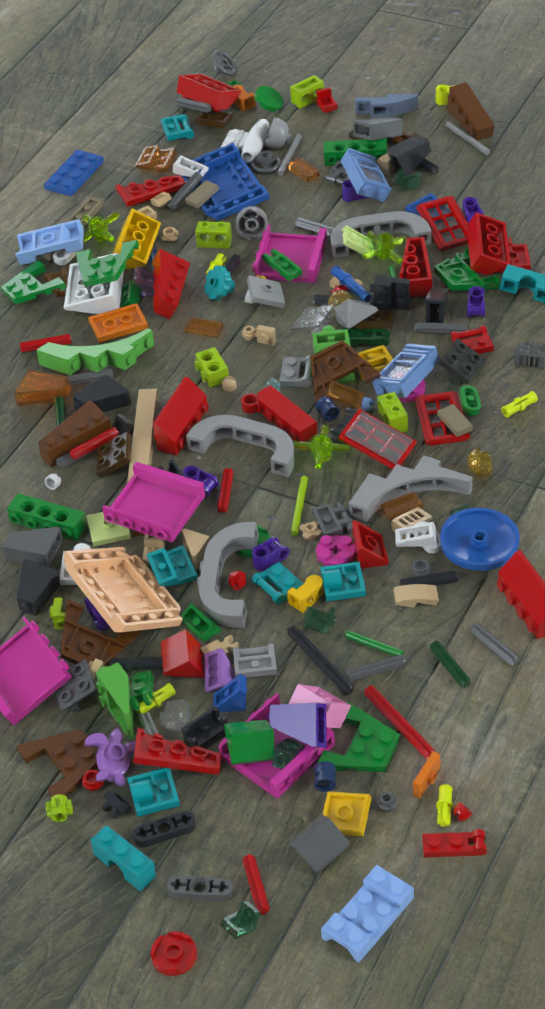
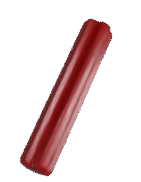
M70 334L21 342L20 349L21 352L34 351L48 342L68 345L71 344Z
M112 427L70 450V456L73 460L82 457L119 436L118 430Z
M231 468L223 470L217 511L219 513H226L228 511L234 475Z
M247 854V856L242 858L256 912L265 915V913L269 912L270 907L256 858L251 854Z

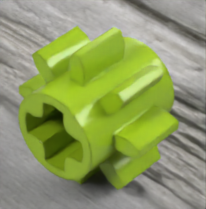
M61 794L54 795L51 798V802H46L47 817H51L55 822L65 821L67 815L73 814L71 799L68 800L65 795Z

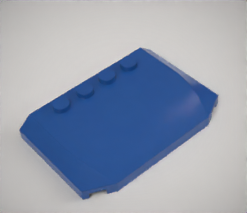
M234 142L193 159V161L209 167V170L191 193L206 180L219 187V190L200 206L205 215L221 220L241 211L245 207L270 199L265 187L260 185L240 156V152ZM181 175L185 182H187L190 178L188 176Z

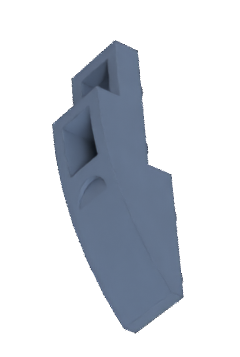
M387 94L386 98L356 97V114H371V118L408 113L418 109V94Z

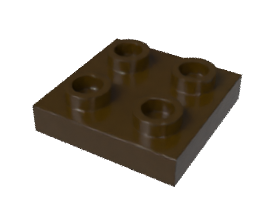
M128 432L115 437L98 448L97 475L101 478L131 462V435Z

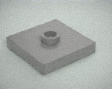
M248 276L247 283L252 302L284 308L285 300L280 282Z

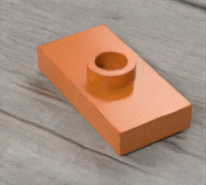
M434 751L431 753L413 781V794L415 797L421 799L429 784L435 782L440 768L439 753Z

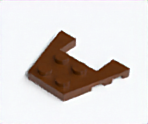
M343 340L310 356L316 398L315 404L321 397H330L325 388L326 386L357 370L362 374L366 384L381 377L377 369H374L369 362L360 357Z
M67 600L60 658L75 665L84 659H87L89 664L90 661L94 662L95 658L104 662L103 666H107L110 658H116L139 636L140 630L119 632L116 639L78 624L84 611V606Z
M82 729L16 746L17 751L26 763L46 753L64 776L63 780L47 788L51 798L58 794L65 796L68 793L72 794L84 774L89 770H96L98 768L96 760L98 750L95 746L85 745L87 736Z

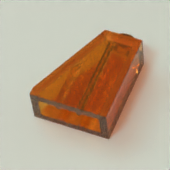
M29 369L14 392L17 406L54 403L56 396H63L65 400L66 396L71 392V385L69 384L68 376Z

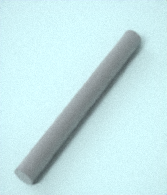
M450 121L446 122L445 126L482 153L485 155L490 153L487 147Z
M296 135L277 171L278 175L282 176L302 139V135Z

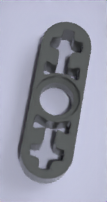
M177 875L171 877L167 882L168 894L173 899L226 902L233 896L232 883L225 878ZM177 885H181L178 890H174ZM197 885H204L206 887L205 891L201 893L195 892L194 888ZM223 887L226 888V889H224V892H223V893H220V892H219V891H221V888H223Z

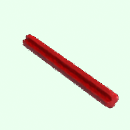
M373 685L365 688V696L421 755L428 759L431 753L435 752V749Z

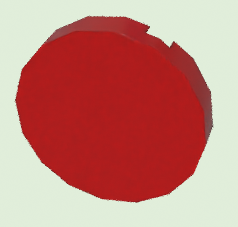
M167 932V935L163 937L161 935L152 944L150 954L153 966L164 975L177 976L184 974L196 962V945L193 939L183 932Z

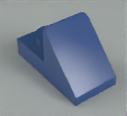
M239 674L214 693L213 706H216L220 712L245 711L247 677Z

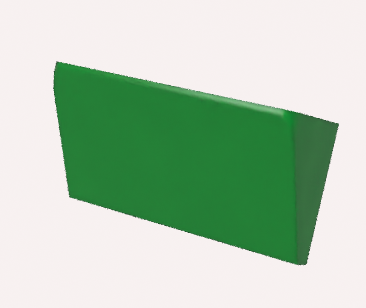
M133 279L122 286L120 308L136 303L139 306L141 286Z
M193 603L180 616L182 617V622L203 642L222 630Z

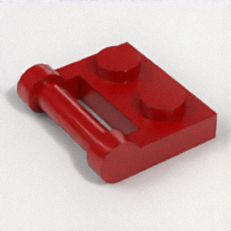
M485 325L479 326L477 329L462 332L453 331L450 333L452 343L457 338L463 339L460 341L478 354L494 351V345ZM481 335V336H479V337H474V338H469V339H463V338H468V337H473V336Z

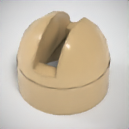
M227 376L223 379L222 387L224 391L232 392L237 388L234 377Z

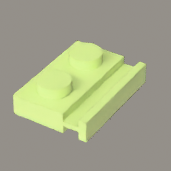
M345 225L342 229L344 232L342 234L344 245L371 259L374 256V248L371 243L373 240Z

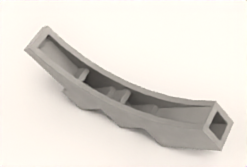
M423 455L414 470L396 464L387 479L369 473L349 502V517L367 522L375 512L387 503L417 492L441 490L470 495L472 492V477L441 467L440 460Z

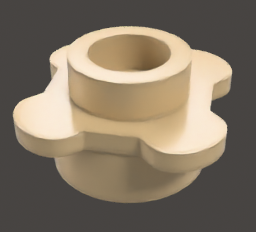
M167 227L163 230L161 240L168 242L176 241L179 231L173 227Z
M315 521L302 524L299 527V530L303 532V538L306 540H314L321 534V530L317 527L318 523Z

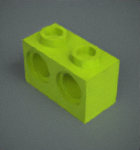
M313 75L290 86L291 102L300 109L316 102V91L324 89V81Z
M198 221L195 231L197 247L230 249L232 241L231 223Z
M213 347L195 353L196 361H194L196 370L200 371L203 382H207L210 388L222 384L223 379L229 376V370L217 349Z
M391 392L377 396L378 414L382 421L402 433L407 432L408 414L396 393Z

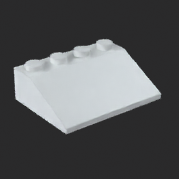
M78 262L70 264L64 309L101 314L120 308L124 271L117 281L85 287Z

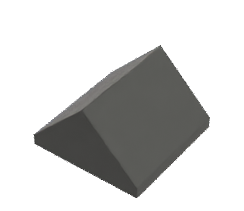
M320 814L288 844L318 874L350 845V842L330 818Z

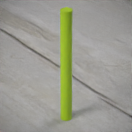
M301 476L291 528V535L297 536L299 532L308 482L307 476Z

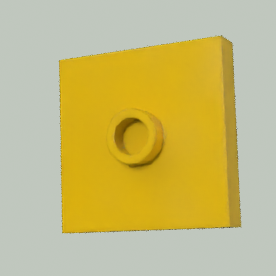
M327 792L322 815L330 818L343 835L363 837L371 795Z

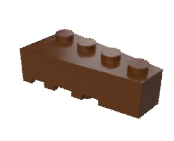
M464 82L451 86L447 95L446 109L475 140L479 141L493 136L495 125L468 83Z
M89 400L38 442L41 458L50 467L57 465L56 459L110 429V418Z

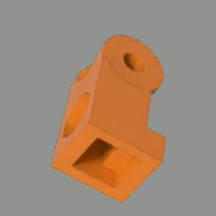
M241 85L233 86L242 90L241 94L233 102L242 111L256 107L252 92L247 93Z

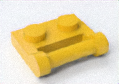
M384 345L358 353L372 367L386 362L387 364L374 367L379 373L393 360Z

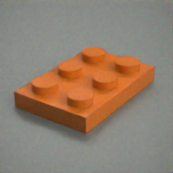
M137 303L88 317L89 324L99 343L148 329V323Z

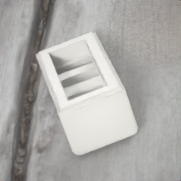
M180 156L173 164L174 174L191 177L198 171H201L200 174L203 177L209 170V167L183 156Z
M434 522L395 529L397 547L438 545L437 529Z

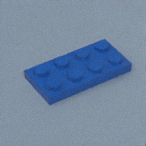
M76 149L44 183V188L72 197L104 162L103 156Z

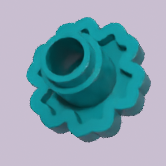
M214 266L213 270H209L206 276L207 282L204 285L205 294L209 295L211 300L220 301L222 296L225 297L228 293L233 292L235 282L231 279L230 272L226 270V267Z

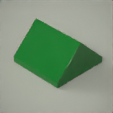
M267 720L224 724L231 765L274 760V729L270 727Z

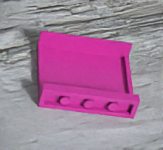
M268 224L266 231H263V240L259 243V251L256 252V262H253L252 266L255 277L260 275L265 276L268 280L288 281L262 259L263 254L267 253L271 256L270 251L275 249L283 253L302 269V275L291 280V282L316 283L327 244V229L320 228L318 236L271 233L270 224Z
M136 462L133 465V477L110 507L103 505L104 520L127 529H133L143 534L157 537L161 540L173 542L205 497L204 483Z
M25 617L22 619L27 625L0 646V711L13 725L18 723L72 678L71 674L67 671L70 668L63 658L61 660L57 658L60 654L53 646L49 647L47 645L50 643L49 639L43 633H38L40 628L33 620L29 622Z
M276 693L272 698L267 699L264 705L257 711H254L245 722L267 720L270 724V705L281 704L279 694ZM328 727L326 728L327 748L312 747L274 729V760L231 765L226 737L219 744V752L221 753L222 760L278 799L320 759L323 750L329 751L335 745L334 732Z

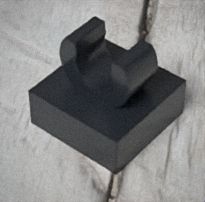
M117 414L112 427L118 430L119 436L125 432L134 433L133 423L123 414Z
M107 790L103 795L108 802L102 806V810L109 812L112 808L109 817L116 819L120 812L128 814L132 809V806L113 791Z

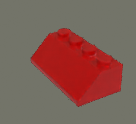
M203 74L179 75L176 93L186 99L210 104L213 111L221 112V110L228 109L242 90Z
M476 212L467 225L471 270L484 275L505 270L507 264L511 265L506 223Z
M185 376L153 423L158 451L177 455L185 446L188 432L201 421L204 413L208 411L209 403H207L206 394L189 377Z
M518 550L498 571L497 587L500 592L506 595L508 603L514 606L518 617L525 621L529 632L533 633L537 639L545 637V582L522 551Z

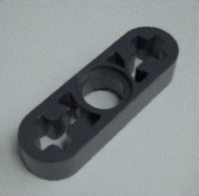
M183 811L139 825L133 831L134 842L138 847L145 848L189 834L196 828L195 816L189 811ZM186 820L189 824L185 825L182 821ZM162 826H169L171 828L166 833L158 831ZM145 834L146 838H142L140 835Z

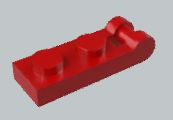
M476 829L473 832L422 834L424 858L485 855L487 853V846L484 843L486 839L485 831Z

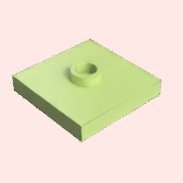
M103 512L86 515L93 547L131 539L129 529L105 521Z

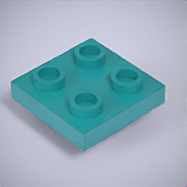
M359 562L320 567L326 602L366 596Z
M163 768L127 778L137 817L180 806L170 768Z

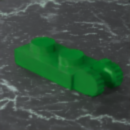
M273 249L270 251L271 256L267 253L262 255L263 261L286 280L291 281L302 275V269L283 253Z
M151 670L138 672L131 677V705L135 711L139 710L140 703L143 701L147 706L152 705L153 674Z

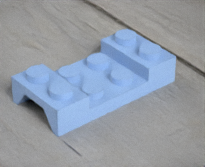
M80 219L18 234L17 239L20 252L16 253L19 264H30L36 261V255H43L64 248L67 253L83 250L84 228Z
M376 865L364 878L361 889L339 914L334 913L321 928L322 939L325 941L335 940L347 948L355 961L359 963L413 900L414 888Z

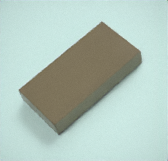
M206 180L185 199L186 204L199 208L219 190L218 185Z
M454 404L437 411V416L456 437L473 430V425Z

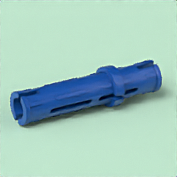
M338 265L331 269V274L339 280L342 286H346L363 302L368 303L371 300L372 294L356 282L351 274L343 271Z

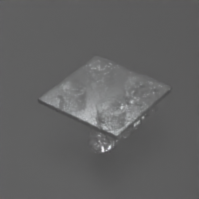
M334 305L306 308L301 317L296 320L291 330L311 328L312 333L322 332L323 328L334 318V312L332 311Z

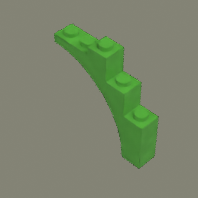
M145 329L123 340L93 346H66L48 342L37 349L39 365L67 375H71L81 368L98 373L109 365L126 370L137 362L136 357L154 346L153 332L150 329Z

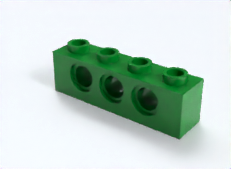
M387 138L377 140L323 142L324 166L335 165L338 161H341L348 148L374 156L377 163V160L387 153Z
M17 493L7 507L10 522L27 526L31 529L60 527L61 535L66 539L77 541L87 526L85 512L19 493Z

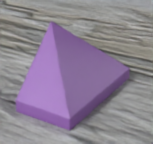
M222 648L204 654L205 692L207 693L221 689L236 676Z

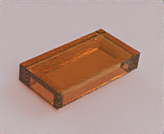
M297 158L287 164V169L306 182L320 176L319 170L301 158Z
M191 317L185 327V333L218 338L224 325L223 322Z
M332 380L326 394L331 399L356 409L361 408L365 395L363 392Z
M415 492L380 504L381 511L389 521L417 507L423 509V502Z

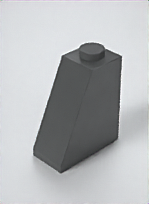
M399 118L353 120V136L377 140L402 135L403 124L402 119Z
M60 527L10 533L2 544L5 560L23 563L24 559L49 567L63 541Z

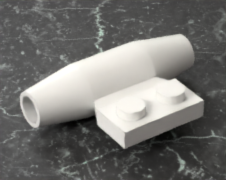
M260 119L251 128L249 133L238 129L230 130L221 147L234 142L238 150L242 149L241 157L243 160L251 162L262 150L269 132V122L265 119Z

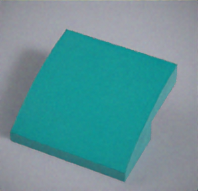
M184 545L169 551L162 548L146 554L159 586L184 584L198 578Z

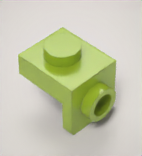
M54 598V605L50 606V618H53L54 629L64 628L65 610L62 598Z

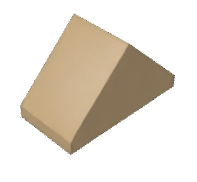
M181 529L184 546L194 569H197L200 566V562L204 559L205 549L210 538L201 533Z

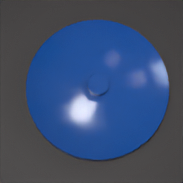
M470 508L459 511L445 521L440 532V545L445 556L456 565L470 570L486 571L504 566L519 549L520 535L515 523L503 513L488 508Z

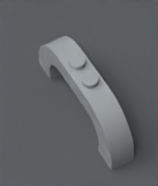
M401 211L353 217L339 223L331 233V254L333 259L349 256V247L343 243L342 234L344 232L342 229L345 225L367 237L403 233L411 238L424 237L425 244L431 245V229L429 224L416 214Z
M218 415L200 421L186 435L188 450L205 454L213 442L226 438L270 449L274 452L270 459L271 473L289 477L295 465L294 445L290 436L282 429L234 415Z
M256 522L237 523L219 531L209 541L205 549L204 559L200 562L201 576L197 578V586L204 610L210 619L225 627L245 628L247 609L244 600H229L219 596L223 565L227 557L239 550L253 549L257 546L259 533Z

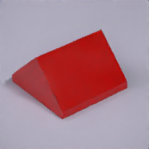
M356 520L352 521L353 544L355 545L357 562L360 563L361 569L388 565L389 560L383 535Z
M183 630L161 641L163 675L204 678L203 657L200 650L201 644L187 630Z

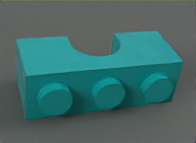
M507 264L499 290L516 294L520 288H528L534 293L533 300L545 303V275Z
M107 825L90 839L93 854L107 866H111L113 863L117 864L124 874V879L140 892L156 878L154 862Z

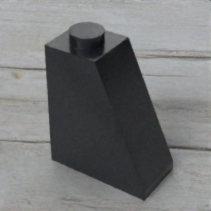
M416 134L389 148L387 154L394 170L407 177L432 151L428 139Z
M430 288L426 297V322L444 323L448 306V288Z
M107 374L73 395L76 411L89 400L103 413L131 404L129 390Z
M24 559L17 591L19 610L26 614L29 613L37 616L60 586L59 571Z

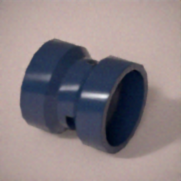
M328 396L321 397L315 404L316 410L327 422L335 420L340 413L339 408L333 404V401Z
M322 761L314 766V775L316 776L314 786L316 790L329 792L335 789L336 778L334 776L336 774V767L333 763Z

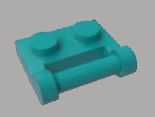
M182 114L161 119V125L167 141L184 137L192 139L195 134L190 128L187 115ZM178 123L183 124L184 130L180 129Z
M280 562L262 573H255L251 578V581L272 597V601L277 605L288 599V590L292 587L297 590L303 585ZM266 581H270L280 592H277Z

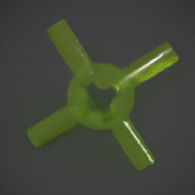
M113 212L105 219L100 216L91 218L88 214H84L82 218L88 223L89 231L84 234L83 243L92 236L99 242L106 239L109 242H113L114 236L109 233L108 224L120 216L118 212Z
M372 231L367 233V237L375 243V247L362 254L365 260L376 255L380 259H389L391 257L397 264L402 262V258L394 252L395 246L407 241L404 235L394 239L388 233H381L378 236Z
M322 425L321 433L315 435L312 438V442L294 441V449L311 450L315 460V468L321 469L323 462L331 459L332 451L350 452L349 444L332 443L328 436V425Z

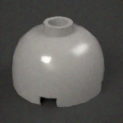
M274 117L264 144L265 147L279 149L289 142L291 134H288L289 127L284 120Z
M248 206L238 213L236 217V230L242 238L251 240L250 238L257 237V239H260L263 231H266L268 218L261 208Z

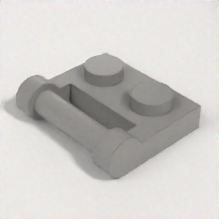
M311 355L305 358L284 357L280 375V386H311ZM301 366L305 367L304 376L299 378Z
M274 643L263 647L233 648L236 677L239 674L247 678L277 674Z

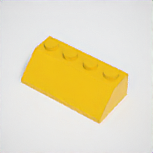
M133 208L124 221L113 253L120 254L123 242L138 241L139 247L133 250V257L126 261L125 269L146 266L161 222Z

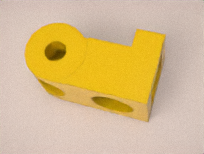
M311 575L306 578L305 583L297 590L293 587L288 590V604L304 613L323 595L322 578L318 575Z

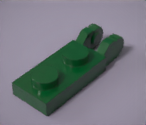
M348 329L350 345L387 346L390 343V331L387 329Z

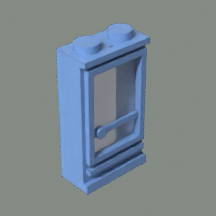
M348 148L341 159V163L357 194L384 202L392 188L389 187L376 163V158Z
M407 343L405 349L380 372L381 377L372 381L376 394L384 395L395 392L397 397L406 398L439 363L440 358L436 346Z

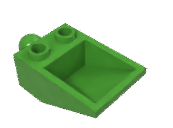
M327 325L323 328L322 332L312 333L314 354L341 340L350 346L348 329L336 330L333 326ZM354 372L330 385L355 383Z
M118 662L109 667L101 666L96 673L98 682L95 683L100 693L98 699L103 707L106 706L131 741L134 739V720L128 675Z

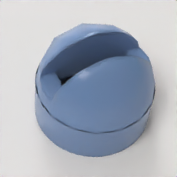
M364 397L361 409L365 412H370L374 409L370 405H375L371 398Z

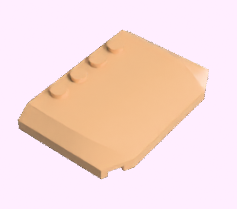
M124 547L65 552L63 558L66 571L114 632L180 626L182 622L180 605L164 586H159L155 575L137 555L130 556L126 554Z

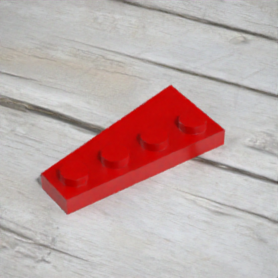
M181 175L159 178V181L145 180V183L141 184L131 182L129 186L123 187L119 184L115 185V188L126 206L129 207L144 201H150L162 192H178L186 182Z
M137 729L133 763L219 775L221 753L199 746L191 748L186 746L183 741L175 739L172 742L163 739L161 734L155 733L153 736L144 733L145 729Z

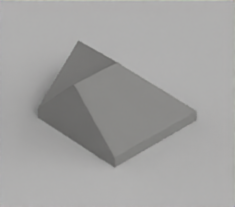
M351 299L344 301L334 308L337 322L348 329L378 311L377 307L367 302Z

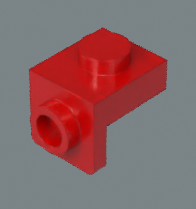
M330 87L316 91L317 105L323 113L338 109V104L332 97Z

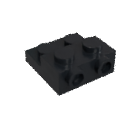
M376 275L374 282L370 284V292L373 293L370 304L377 307L378 310L399 309L409 311L411 307L410 279Z

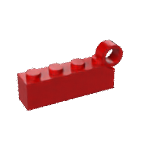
M271 385L257 392V395L246 394L241 398L243 412L247 414L261 413L269 422L274 423L278 428L285 431L293 441L295 440L300 445L318 435L317 421Z

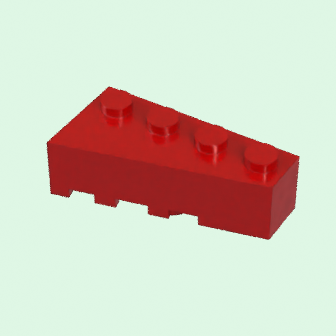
M424 237L407 238L399 278L410 279V297L427 296L432 287V275Z
M159 249L152 261V266L154 267L153 290H155L153 296L154 313L170 320L178 306L190 262Z

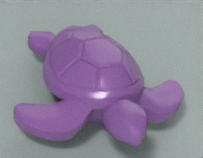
M118 728L111 732L109 740L102 733L88 736L85 740V745L100 747L96 755L97 765L100 770L96 775V780L105 781L106 779L109 782L115 781V784L123 787L126 782L123 774L130 766L131 759L129 754L134 755L136 742L132 741L122 745L123 736Z

